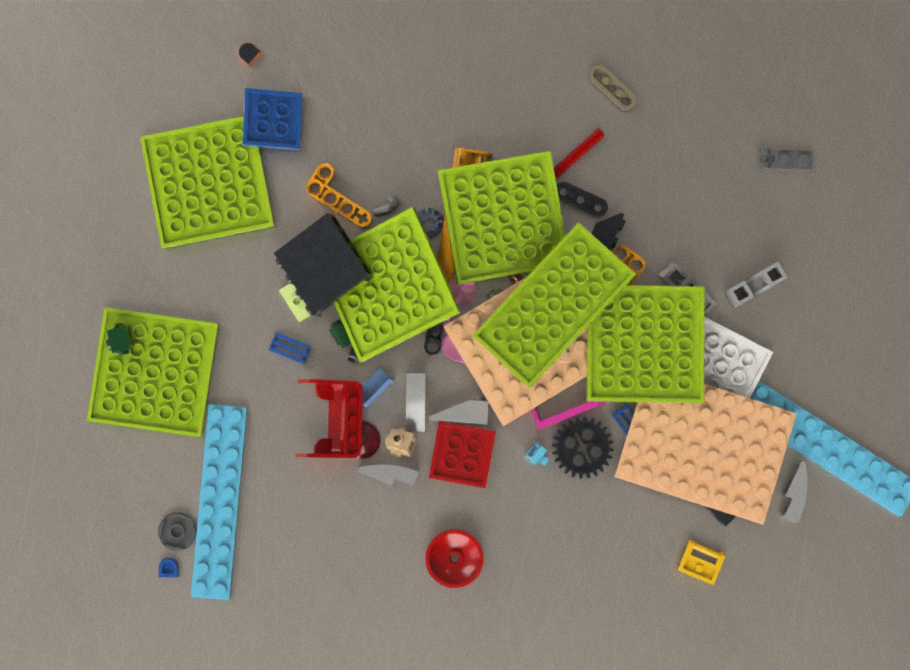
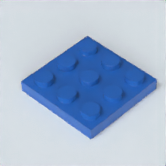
M245 88L242 146L300 150L302 93Z

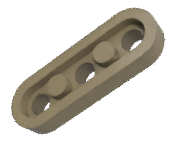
M595 65L591 68L589 72L590 81L620 109L628 111L635 106L636 96L605 66ZM600 73L602 77L598 79L595 77V74ZM613 85L616 90L610 91L609 86ZM627 98L629 104H624L623 99Z

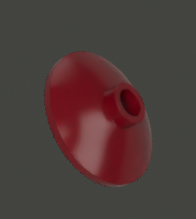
M362 421V437H364L365 441L362 443L361 453L356 459H367L373 456L380 446L381 439L377 428L366 421Z

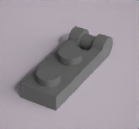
M759 149V156H761L759 169L813 170V151ZM769 157H773V163L768 162Z

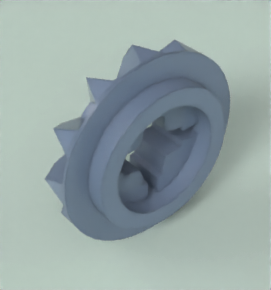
M427 207L420 210L418 215L422 223L427 220V215H429L431 221L435 222L431 224V231H429L426 224H423L428 238L439 235L444 221L442 214L434 208Z

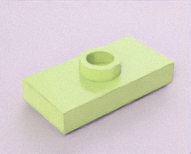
M288 284L279 290L299 323L311 316L305 309V302L296 295V288L293 284Z

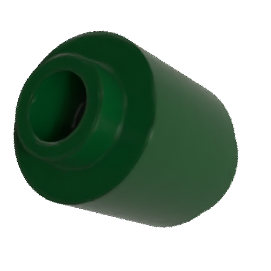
M340 319L330 324L331 329L328 331L337 346L340 345L341 349L351 344Z

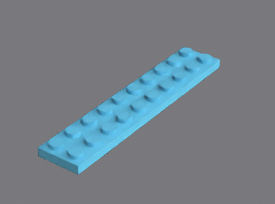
M758 381L750 399L797 413L788 446L897 516L902 517L910 504L909 476L769 386Z
M208 405L191 597L230 600L247 407Z

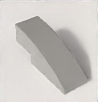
M670 262L658 275L668 286L700 287L673 262ZM704 291L705 317L717 303Z
M406 373V429L410 432H425L426 373Z
M798 461L783 493V496L789 498L781 516L795 523L800 521L807 496V468L804 461Z
M387 464L367 465L357 469V471L392 486L396 479L414 486L420 473L407 467Z

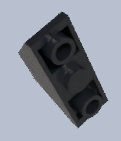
M619 213L597 222L591 234L609 250L610 248H615L618 238L615 236L617 231H622L626 220H623L625 214Z

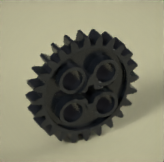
M584 416L583 421L580 422L579 417H576V423L569 419V426L563 423L562 427L564 430H556L560 436H553L557 443L551 446L556 447L557 450L552 452V454H558L554 461H561L559 468L565 466L564 473L567 474L569 471H572V477L579 473V479H582L583 474L590 478L591 472L597 476V469L603 472L602 465L609 466L606 459L613 458L609 455V452L614 451L613 448L609 447L610 444L614 443V441H608L611 433L605 434L604 432L607 427L601 429L600 421L595 425L594 418L587 422V418ZM585 429L591 430L593 434L590 440H585L582 437V432ZM575 432L579 434L582 444H587L586 452L591 459V463H588L584 452L578 450L580 444L574 435ZM569 437L575 440V446L571 449L565 446V440ZM593 447H598L601 450V454L597 458H594L590 453ZM576 455L583 457L584 461L581 466H576L573 463V458Z

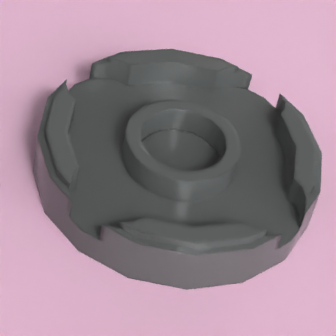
M184 513L167 515L158 527V537L161 543L172 551H181L189 548L194 543L197 534L194 520Z

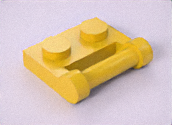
M690 538L677 570L714 585L726 553L708 548ZM692 550L715 558V565L691 555Z

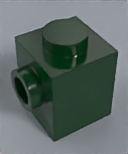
M122 326L107 330L108 339L106 344L108 350L118 354V356L130 354L129 350H133L134 346L129 327Z

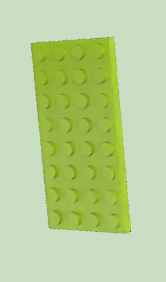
M578 222L472 336L530 389L636 274Z

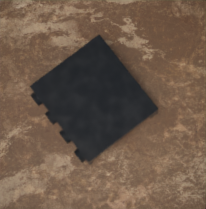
M326 213L274 252L277 258L276 263L286 272V279L290 284L294 285L296 295L305 302V309L311 316L321 317L322 311L363 281L369 282L374 278L336 217L329 213Z

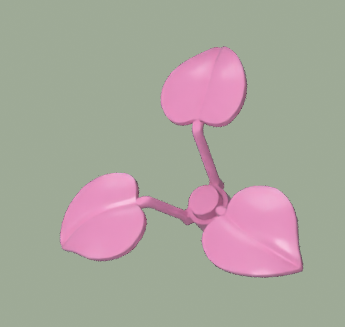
M455 278L453 283H449L459 307L470 306L475 301V282L458 285ZM449 336L445 337L442 342V350L445 356L453 361L465 363Z

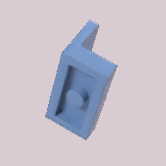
M381 367L362 385L363 405L366 408L394 381Z

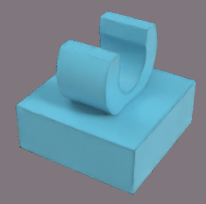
M537 442L524 455L534 465L539 461L545 466L549 461L544 456L547 450Z

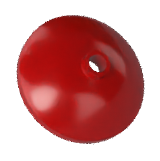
M457 529L441 532L434 537L427 548L425 556L426 567L431 577L437 583L449 588H460L472 583L480 574L484 561L482 548L476 538L465 531ZM453 554H456L458 556V560L456 562H453L451 560V556Z

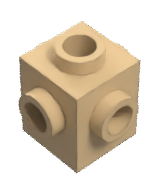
M392 428L390 434H387L385 444L390 454L396 457H401V455L412 457L417 442L414 433H410L405 428Z

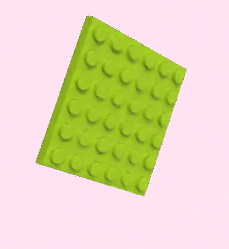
M243 116L140 136L162 249L275 226L259 147L242 146Z
M551 151L437 170L458 285L533 271L565 237Z
M414 207L351 239V242L374 278L369 282L363 281L334 304L359 362H364L461 313Z
M626 285L587 327V401L704 403V287Z
M104 307L87 421L202 438L219 324ZM127 326L129 327L134 349L129 350L130 354L118 356V354L112 353L107 348V330Z

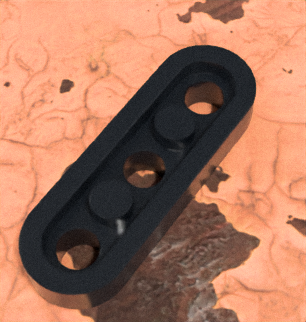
M568 182L557 184L559 201L594 217H602L606 214L608 204L603 198ZM565 189L567 194L561 195L560 190ZM582 197L584 202L578 203L577 198ZM595 205H600V206H601V210H600V211H596V210L594 209V206H595Z

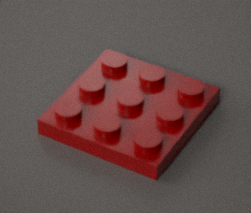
M439 421L429 478L486 488L496 431Z

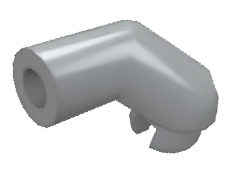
M390 196L387 199L388 204L374 207V216L388 214L399 206L398 197Z

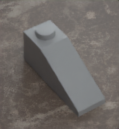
M474 397L473 400L465 401L429 416V420L487 425L489 402L485 401V397Z

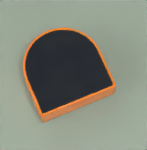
M244 43L238 50L241 60L248 66L262 53L252 43Z

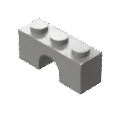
M776 262L725 291L733 307L736 308L788 277L780 263Z

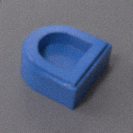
M173 558L163 559L159 564L158 577H179L178 562Z

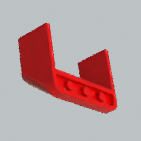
M298 380V384H315L316 396L321 400H329L328 439H318L314 444L313 454L296 453L295 457H358L362 448V385L357 381Z

